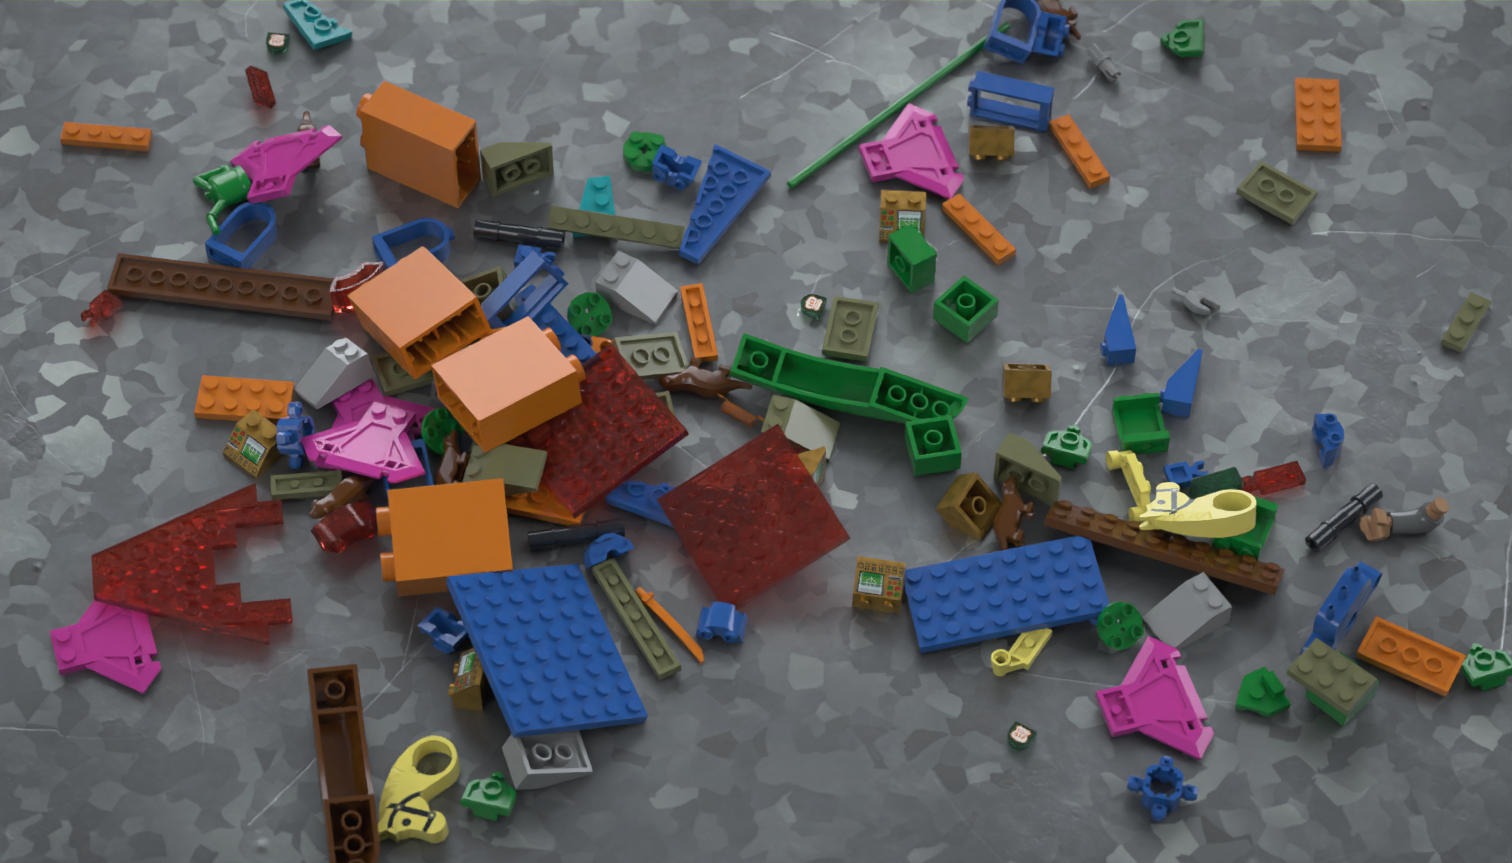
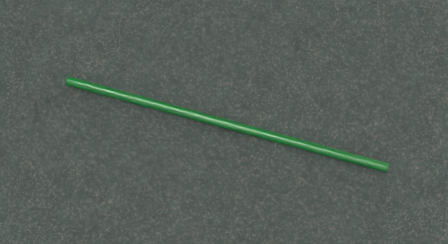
M1002 23L998 26L997 31L1005 33L1010 29L1009 23ZM987 35L787 181L788 187L790 189L796 187L982 50Z

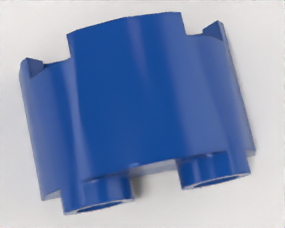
M1041 12L1032 53L1056 58L1063 57L1065 45L1062 44L1063 38H1068L1070 25L1066 24L1067 16Z
M661 144L652 162L653 178L658 182L674 186L678 190H685L694 180L702 161L689 155L681 157L676 154V150Z
M1315 414L1312 433L1315 443H1319L1324 447L1319 452L1324 468L1332 465L1334 460L1341 454L1344 429L1334 414Z
M616 533L604 534L592 542L585 550L583 555L585 570L605 561L607 554L616 558L630 552L635 547L628 538L625 539L621 535H616Z
M712 602L711 607H702L695 636L703 639L722 636L723 640L728 643H743L748 621L745 612L741 614L736 611L733 604Z
M439 607L433 610L418 625L422 634L427 633L434 640L432 645L446 654L455 651L469 637L463 621L459 620L457 622V618L452 612L444 611Z

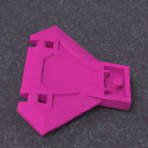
M910 103L905 107L883 140L859 144V153L872 182L899 178L944 198L951 199L964 182V177L962 174L954 173V170L959 169V166L941 126H933L932 124L937 122L936 115Z
M327 125L323 126L319 131L313 128L268 138L262 144L260 141L252 142L230 161L235 166L240 165L247 177L253 182L247 196L251 204L284 198L290 195L297 174L343 137L334 128Z
M371 378L331 401L338 413L332 428L361 420L375 401L416 412L417 419L411 427H417L409 429L407 432L409 440L413 441L416 437L422 435L421 429L424 417L435 408L384 396ZM320 459L315 464L316 466L334 471L342 470L325 465V459ZM342 470V473H348V472H350V471Z
M374 401L361 420L301 438L302 446L309 461L317 462L320 459H325L324 463L327 466L380 479L383 475L388 476L387 481L394 484L425 474L407 435V432L417 419L416 412Z
M112 576L77 624L50 631L60 675L88 668L141 694L145 693L161 671V665L159 661L152 662L151 657L158 654L144 602L136 603V599L142 597L139 587ZM121 603H127L125 606H120ZM142 661V664L136 665L135 662Z
M1148 636L1121 686L1096 691L1095 697L1112 738L1139 731L1201 760L1214 736L1212 727H1203L1202 721L1207 720V715L1185 665L1177 666L1175 660L1181 658L1178 649ZM1166 663L1167 668H1163L1162 664ZM1192 725L1193 730H1190L1188 726Z

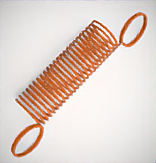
M717 393L718 396L727 401L724 409L721 406V411L742 423L744 421L741 417H744L746 420L748 419L751 423L756 422L755 418L764 422L765 419L752 415L728 401V398Z

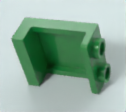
M1144 393L1132 396L1122 395L1113 398L1112 415L1121 452L1131 450L1135 455L1168 452L1170 435L1169 431H1165L1159 407V393Z
M1254 496L1256 499L1255 527L1246 533L1236 536L1214 538L1212 546L1219 549H1229L1241 556L1249 555L1258 561L1276 519L1279 504Z

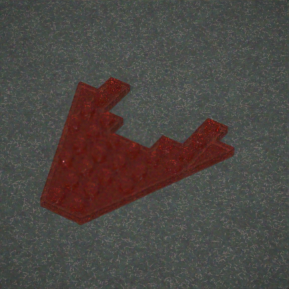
M251 484L91 555L94 601L270 645L268 626L293 624L291 598L242 602L240 582L216 584L213 550L237 548L236 528L282 525V501L257 502L256 484Z

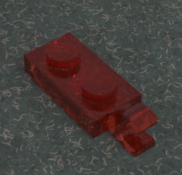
M1298 461L1254 471L1253 476L1242 478L1243 484L1240 485V488L1247 493L1259 490L1261 495L1305 485L1306 477Z

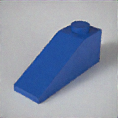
M1123 294L1118 295L1105 331L1104 343H1100L1101 356H1105L1107 365L1135 362L1136 344Z
M1197 349L1168 379L1166 389H1161L1159 403H1163L1162 413L1189 418L1203 349Z

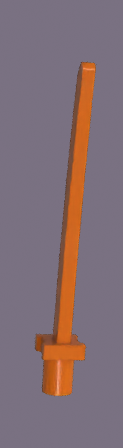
M641 587L637 588L635 593L645 608L648 607L662 620L702 664L704 662L703 652L698 644L654 600L653 592L647 593Z

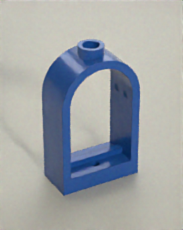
M1001 0L994 11L984 49L1024 64L1031 52L1041 15L1038 3L1035 0ZM1014 8L1021 11L1027 17L1029 31L1025 42L997 31L1003 9Z
M249 202L237 207L219 227L220 234L218 236L212 234L205 242L207 257L223 266L250 269L276 240L277 225L274 208L269 204L260 202L253 204ZM262 220L269 224L243 254L225 245L238 228L247 221Z
M433 218L418 219L372 236L373 251L385 271L397 263L390 248L422 236H435L440 238L442 243L428 251L443 263L450 254V241L455 240L451 227L447 228L443 222Z

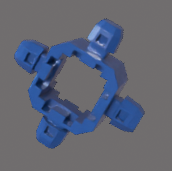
M290 402L287 407V414L289 416L280 418L277 423V449L280 454H290V457H288L289 465L294 469L302 468L304 465V456L302 454L306 452L302 446L301 438L315 434L312 417L301 416L303 409L300 402Z
M1162 756L1159 765L1153 764L1148 767L1145 779H1142L1141 776L1128 777L1127 789L1136 793L1138 791L1143 792L1141 803L1146 809L1152 810L1151 816L1154 821L1161 822L1165 819L1166 812L1172 813L1177 810L1180 798H1183L1184 801L1197 800L1198 788L1189 784L1187 786L1182 785L1184 774L1179 768L1173 767L1174 761L1169 756ZM1155 779H1158L1159 783L1167 784L1168 781L1172 782L1171 786H1175L1174 795L1170 794V798H1167L1165 794L1158 793L1157 796L1153 795L1154 791H1150L1151 782L1155 783Z

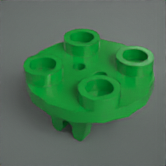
M585 292L571 300L567 311V319L569 324L579 334L596 337L601 335L612 323L609 304L599 293Z
M444 407L436 408L429 411L424 417L421 439H423L429 450L436 454L444 455L443 439L452 430H456L460 434L461 441L465 429L448 409Z
M1121 601L1110 603L1102 610L1098 617V635L1102 642L1112 649L1123 650L1130 648L1144 634L1141 614L1132 603Z

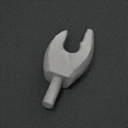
M1173 288L1171 291L1184 298L1185 306L1196 314L1209 315L1211 313L1210 309L1202 304L1216 309L1221 308V304L1205 292L1189 290L1188 293H1185L1176 288Z

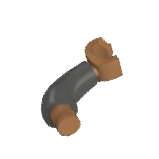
M1437 497L1433 502H1425L1422 506L1413 510L1387 512L1386 514L1384 510L1374 508L1372 510L1373 515L1360 517L1361 522L1359 525L1361 532L1366 535L1368 541H1381L1389 537L1390 533H1426L1434 530L1444 521V514L1449 511V504L1445 499Z

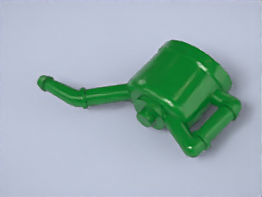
M221 165L219 168L204 174L200 173L193 178L194 185L208 191L204 193L207 201L211 200L215 204L206 215V221L211 228L212 234L215 236L220 234V228L216 220L223 208L248 199L247 196L252 185L240 165L232 169L228 165Z

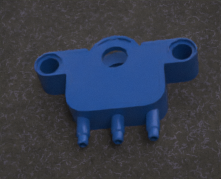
M1359 562L1357 566L1349 567L1345 570L1318 611L1314 620L1313 632L1303 646L1300 655L1316 638L1334 650L1337 648L1342 638L1348 634L1354 625L1361 609L1377 587L1382 577L1381 572L1363 562Z

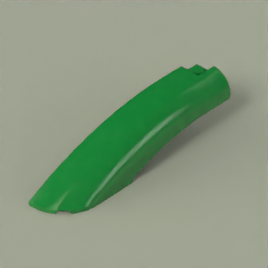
M745 333L742 335L729 372L730 377L802 402L857 416L898 423L952 415V419H954L963 411L969 399L968 397L884 367L878 369L823 359L794 351Z

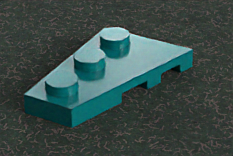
M291 0L283 3V10L313 50L352 38L351 30L340 27L338 21L334 18L329 19L321 13L322 10L308 0Z
M610 176L590 177L587 179L579 210L615 215ZM572 233V234H573V237L590 236V235Z

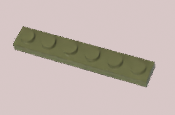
M551 205L547 228L680 249L685 226Z
M614 558L592 567L593 575L658 679L661 680L681 671V664Z

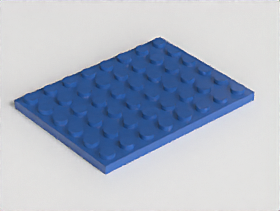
M578 564L513 570V572H487L448 576L446 581L448 589L513 738L646 721L648 717L647 712Z

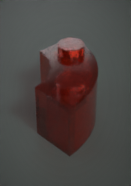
M361 262L359 267L353 272L344 276L334 277L329 294L335 313L354 312V308L347 295L358 289L365 282L386 270L384 262Z
M357 502L346 505L324 517L311 529V533L323 551L341 553L352 543L362 539H370L377 533L376 510L371 502Z

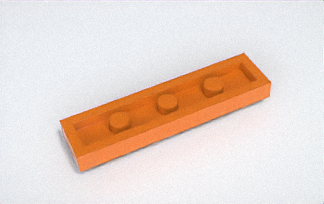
M1068 114L1051 120L1049 122L1051 131L1088 187L1093 188L1109 182V173L1071 116Z
M65 122L60 141L63 145L149 151L153 134L152 129Z
M960 193L942 203V210L997 265L1016 255V248Z
M703 283L680 286L694 358L700 359L701 363L717 361L718 353Z

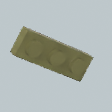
M1470 292L1444 334L1441 344L1462 353L1490 308L1491 301Z
M342 470L271 476L272 500L326 496L343 481Z

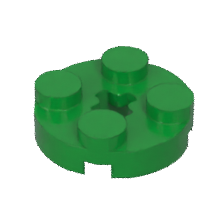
M632 132L630 138L625 141L623 146L625 162L627 161L634 170L652 171V162L661 144L667 146L664 137L651 132ZM642 150H649L646 154L642 153Z

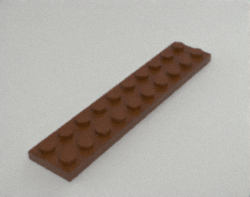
M118 253L107 291L108 294L332 320L341 282L340 279Z
M1067 500L1055 502L1045 517L1044 526L1199 573L1204 572L1206 575L1272 595L1276 594L1285 569L1276 563H1264L1257 561L1256 558L1249 555H1237L1226 548L1218 549L1211 547L1206 542L1188 540L1183 535H1171L1164 533L1162 529L1139 530L1141 525L1139 522L1121 520L1113 514H1101L1090 507H1078Z

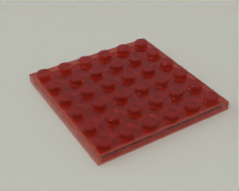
M609 344L582 364L586 376L585 380L579 382L582 403L509 440L513 446L547 452L541 480L574 519L689 435L687 429L612 344Z
M776 424L657 499L718 601L735 605V610L740 609L851 539L779 424Z

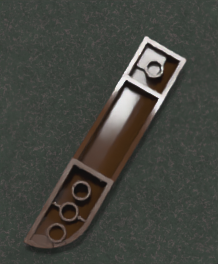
M357 664L307 669L312 728L329 863H378L380 841Z

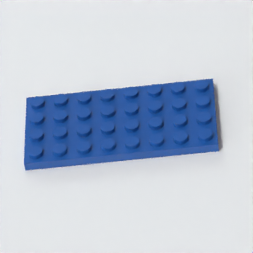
M1080 536L905 570L904 590L921 653L1098 618L1102 610L1109 605L1091 541Z

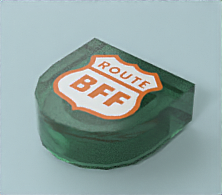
M268 32L266 38L267 50L272 54L284 53L289 46L290 35Z
M815 294L804 296L801 300L802 313L819 320L827 303V298Z
M1015 721L1009 729L1007 742L1015 750H1025L1035 740L1037 732Z

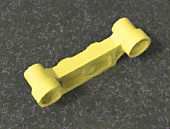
M1117 450L1106 452V463L1109 470L1122 468L1137 507L1129 508V520L1142 524L1145 521L1139 520V516L1146 512V505L1150 504L1149 494H1151L1150 483L1148 480H1145L1143 475L1142 463L1138 462L1135 453H1132L1131 450L1122 452Z
M1044 628L1021 633L1009 652L1003 649L994 651L991 655L993 673L997 676H1004L1008 672L1022 668L1028 670L1051 638L1052 630Z

